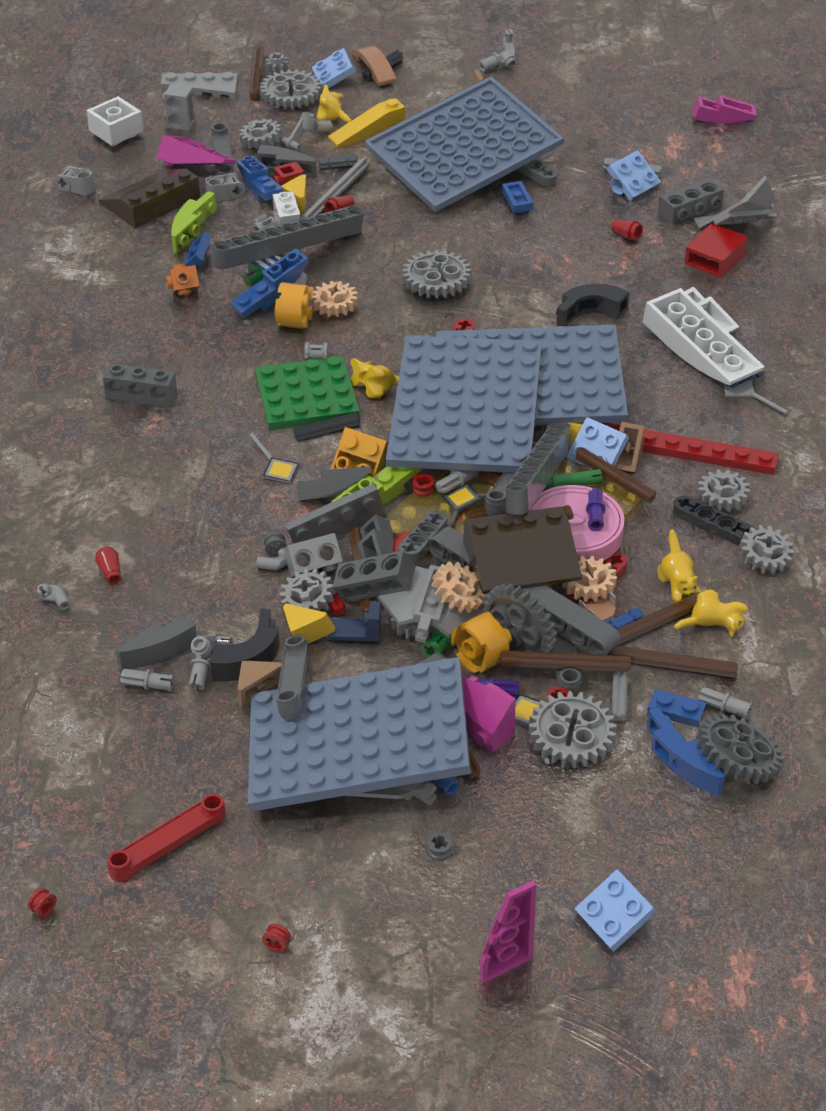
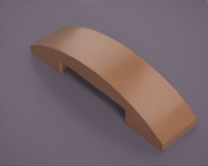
M372 45L352 50V54L358 62L363 61L372 71V78L378 86L396 82L395 74L388 60L377 47Z

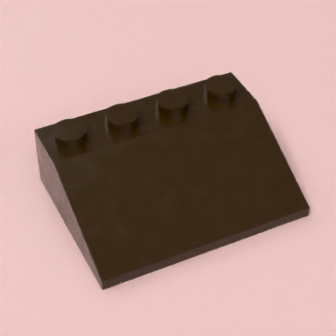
M164 169L99 199V203L132 227L137 228L183 206L189 199L196 200L200 198L199 177L187 169Z
M562 506L531 510L520 515L502 514L465 519L463 543L482 594H488L495 586H500L502 583L506 586L512 583L515 589L518 586H521L523 589L582 580L570 523Z

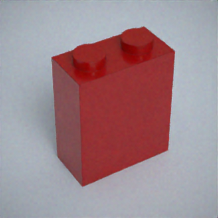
M711 223L686 246L684 264L722 278L746 255L748 236Z

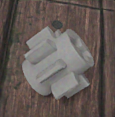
M272 53L270 59L265 60L267 72H271V75L274 72L280 74L281 70L289 69L287 57H284L282 53Z
M263 214L254 219L255 223L252 225V230L254 232L264 227L277 226V222L272 216L267 218V215Z

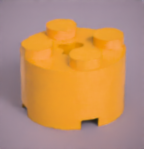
M281 282L278 292L282 294L279 299H276L275 321L278 322L277 326L299 329L307 328L308 320H311L313 315V307H309L310 300L313 298V287Z
M484 612L455 627L451 634L452 646L457 645L459 651L456 653V656L460 658L461 664L472 673L478 671L482 673L500 663L501 652L504 650L509 651V642L512 641L508 629L502 628L490 612Z

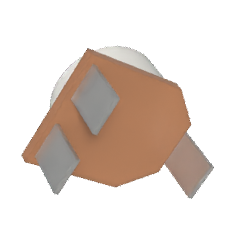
M610 592L609 601L598 599L597 602L593 600L587 604L579 600V606L604 622L609 623V620L614 618L616 596Z

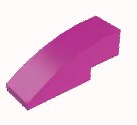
M721 95L718 96L716 101L698 96L692 108L694 119L713 123L743 122L755 119L757 116L755 105Z

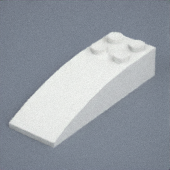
M681 288L646 302L642 322L672 351L699 371L727 385H731L764 370L765 366Z

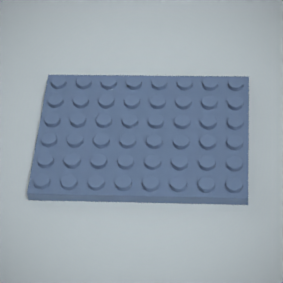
M491 76L365 140L364 143L368 151L434 212H437L563 145L564 138Z
M616 325L436 331V336L542 341L535 425H551L560 422L583 424L586 417L599 423L628 422Z
M406 335L386 455V467L516 473L533 448L542 341Z
M459 657L305 684L302 713L294 719H283L281 714H279L276 704L278 689L251 694L248 806L250 812L471 774L462 669Z

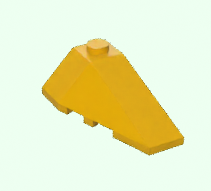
M396 98L381 102L329 135L328 140L338 149L369 139L405 121V106Z

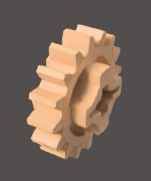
M330 281L329 285L322 283V287H315L311 305L314 306V311L319 310L320 315L327 313V317L331 315L339 317L340 313L347 315V311L353 312L354 307L358 306V292H355V287H350L349 283L342 285V281L338 283Z
M581 556L579 565L582 580L562 583V588H567L566 594L568 595L574 593V599L576 600L584 597V602H587L589 598L597 602L599 596L606 599L607 593H613L617 581L616 570L611 569V563L603 564V558L595 561L594 556H591L590 559H585L584 556Z
M448 562L446 565L442 564L432 577L434 580L432 587L437 588L435 595L442 597V603L448 602L450 609H453L455 606L460 613L464 609L471 613L473 609L477 610L485 599L486 595L482 594L475 573H471L467 565L462 568L459 562L454 566L451 562Z

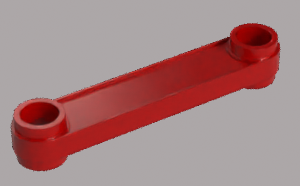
M208 794L199 803L125 848L112 852L107 861L108 873L112 880L115 882L129 880L133 874L209 827L220 824L224 821L226 815L223 798L218 794Z

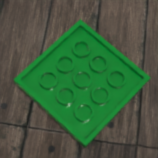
M332 356L327 358V360L323 358L309 359L307 361L255 367V375L269 430L303 426L351 413H357L359 416V408L343 356Z

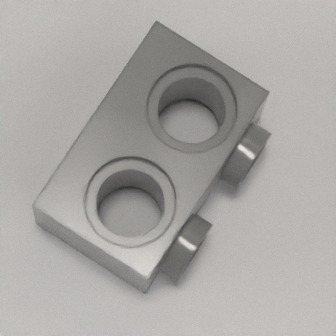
M170 84L162 96V101L165 103L164 119L167 120V128L189 131L196 121L193 87Z
M335 533L287 545L283 549L291 577H295L294 572L296 571L300 575L303 574L306 568L309 573H312L314 568L317 570L322 569L326 573L337 570L336 565L343 562ZM322 548L329 550L331 554L330 560L322 559L320 556ZM297 555L306 557V567L298 565L296 561Z

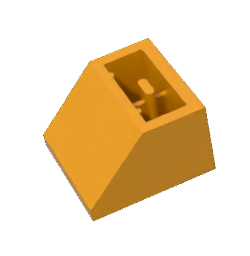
M345 427L331 469L371 467V472L368 475L374 477L386 467L389 442Z

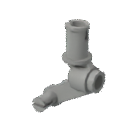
M512 29L505 31L503 52L500 54L492 53L490 57L478 62L481 72H486L495 66L500 67L503 65L509 69L515 66Z
M303 112L290 137L282 136L279 142L286 145V148L290 150L294 149L301 152L303 145L298 143L304 131L310 132L312 135H316L319 132H331L332 122L328 119L318 121L313 118L314 114Z
M212 633L208 636L197 635L192 640L191 650L196 659L191 660L192 671L188 682L189 688L197 690L199 685V690L205 689L207 672L211 669V663L207 659L212 656L213 645L233 644L232 636H219L217 633Z

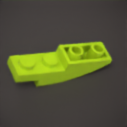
M208 191L197 201L189 199L178 211L171 229L173 253L177 254L200 234V225L217 211L215 193Z
M385 467L374 477L368 474L331 501V503L374 483L384 505L406 491L404 484L422 470L421 468Z

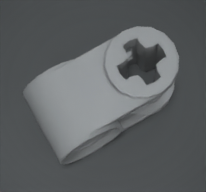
M67 166L62 174L55 177V185L61 191L84 196L90 195L95 191L93 175L90 169Z
M236 173L206 178V193L208 191L215 193L216 203L241 198L246 192L245 185Z

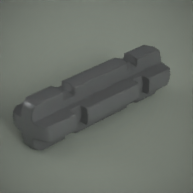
M348 154L347 157L345 155L329 156L328 159L327 157H320L319 167L320 169H327L328 166H331V168L346 167L347 164L354 166L358 162L357 155Z

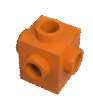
M185 264L174 265L173 269H170L168 273L169 276H166L168 289L172 288V293H178V296L190 295L191 291L198 290L200 286L196 265L187 267Z

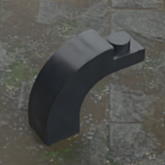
M587 284L574 287L562 294V304L556 310V326H568L575 318L586 313H600L617 320L629 308L630 291L607 284Z
M260 609L257 631L249 640L239 644L213 645L211 658L213 681L239 680L242 661L272 662L275 659L280 647L279 627H276V619H271V609Z

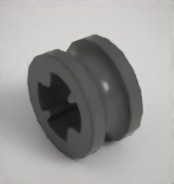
M272 532L265 536L264 546L266 553L274 557L279 556L278 551L287 546L285 536L282 533Z
M442 832L430 835L427 839L428 856L435 861L448 859L452 855L451 837Z

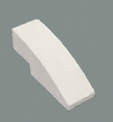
M694 287L685 291L729 334L739 328L738 324L711 296L705 299Z

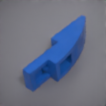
M246 156L243 160L236 161L246 185L259 202L273 199V194L283 192V188L269 176L268 168L256 157Z
M295 248L262 272L264 279L231 301L232 308L243 318H246L257 309L265 312L276 303V299H279L282 294L278 292L280 283L294 284L308 264V258Z
M658 706L648 710L647 730L652 735V752L671 771L685 781L716 796L721 795L725 781L722 768L715 769L716 764L714 762L706 761L708 755L700 754L702 748L696 745V739L686 742L684 736L676 731L670 718L664 715Z

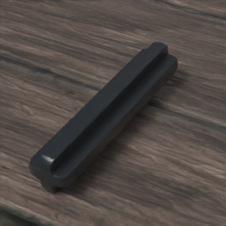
M396 50L386 56L390 66L403 59V52ZM369 67L362 71L363 79L367 81L372 79V71Z
M351 413L295 427L293 434L296 441H301L344 430L345 427L359 426L360 418L357 413Z

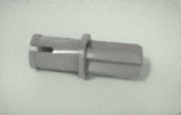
M453 470L449 476L436 483V488L440 494L447 493L456 487L463 486L465 482L476 478L479 475V471Z
M123 669L120 682L125 685L144 687V690L153 688L171 692L173 689L171 685L174 684V675L152 673L150 669L146 672Z
M706 687L701 689L698 700L707 702V705L720 709L721 713L728 712L746 720L751 713L753 705L752 703L732 697L731 693L725 695Z

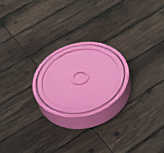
M564 485L541 492L529 511L563 507L565 505L571 506L574 518L569 520L578 561H580L581 556H584L585 559H590L591 556H594L595 561L601 558L606 560L619 549L623 539L624 514L619 504L612 497L603 492V503L606 507L603 514L604 527L601 530L594 531L588 527L589 519L586 512L588 492L592 491L591 487Z

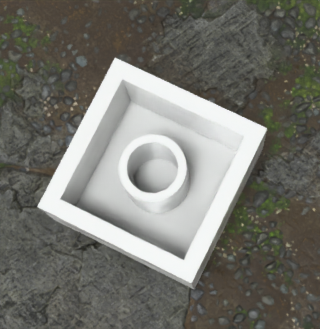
M115 97L86 110L89 131L111 146L144 132L141 111L120 97Z

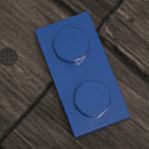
M522 181L502 184V192L513 213L533 210V201Z
M206 231L192 242L184 261L186 267L196 265L198 268L205 261L204 255L210 249L209 243L212 238Z
M655 689L648 705V710L658 706L662 713L667 715L671 721L699 728L707 702Z

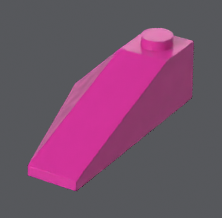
M162 135L157 158L164 160L163 164L175 167V164L215 165L236 163V160L222 153L215 152L214 149L207 148L202 143L186 137Z
M462 676L467 731L479 746L485 747L493 753L515 736L516 699L492 683L483 685L479 683L476 677L471 676L467 679Z
M534 881L506 894L489 928L480 959L479 979L482 984L533 959L537 886Z

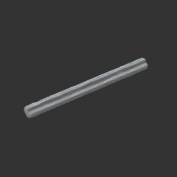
M366 158L359 160L300 219L321 214L324 211V203L328 198L338 197L369 167V162H367Z

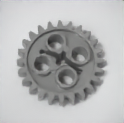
M290 69L287 72L281 70L280 74L274 72L273 76L267 75L268 79L264 78L263 82L260 83L261 98L265 99V103L270 102V106L276 104V108L284 106V109L287 107L294 109L295 106L302 108V105L309 106V103H315V100H319L322 92L320 79H317L316 75L312 76L311 72L305 74V71L298 72L297 69L294 72H291ZM288 82H292V89H293V96H292V97H291L290 94H289V83H288Z
M427 250L425 255L419 252V257L413 255L412 260L407 259V264L403 265L402 279L403 284H406V288H412V293L419 291V296L425 293L427 298L431 295H435V298H438L439 295L447 298V294L455 296V291L461 293L462 288H467V284H470L471 269L470 264H467L466 259L462 260L461 255L455 257L454 252L447 254L446 250L442 253L435 250L434 253H431Z
M571 691L568 692V697H564L561 692H558L557 699L549 695L547 702L540 700L539 708L534 707L533 715H530L528 734H531L530 743H535V751L542 750V758L549 755L552 756L551 763H555L558 759L561 760L562 767L567 762H571L573 768H576L577 762H581L584 767H587L588 760L596 764L598 756L605 758L606 751H611L612 744L615 743L617 725L614 724V716L609 715L610 709H601L602 701L593 703L592 695L587 699H583L582 692L577 697H573ZM578 712L571 745L566 746L573 714Z

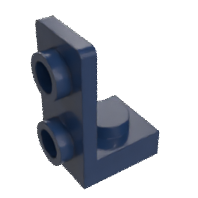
M370 601L369 611L364 612V619L331 618L336 629L328 635L329 640L380 641V601Z

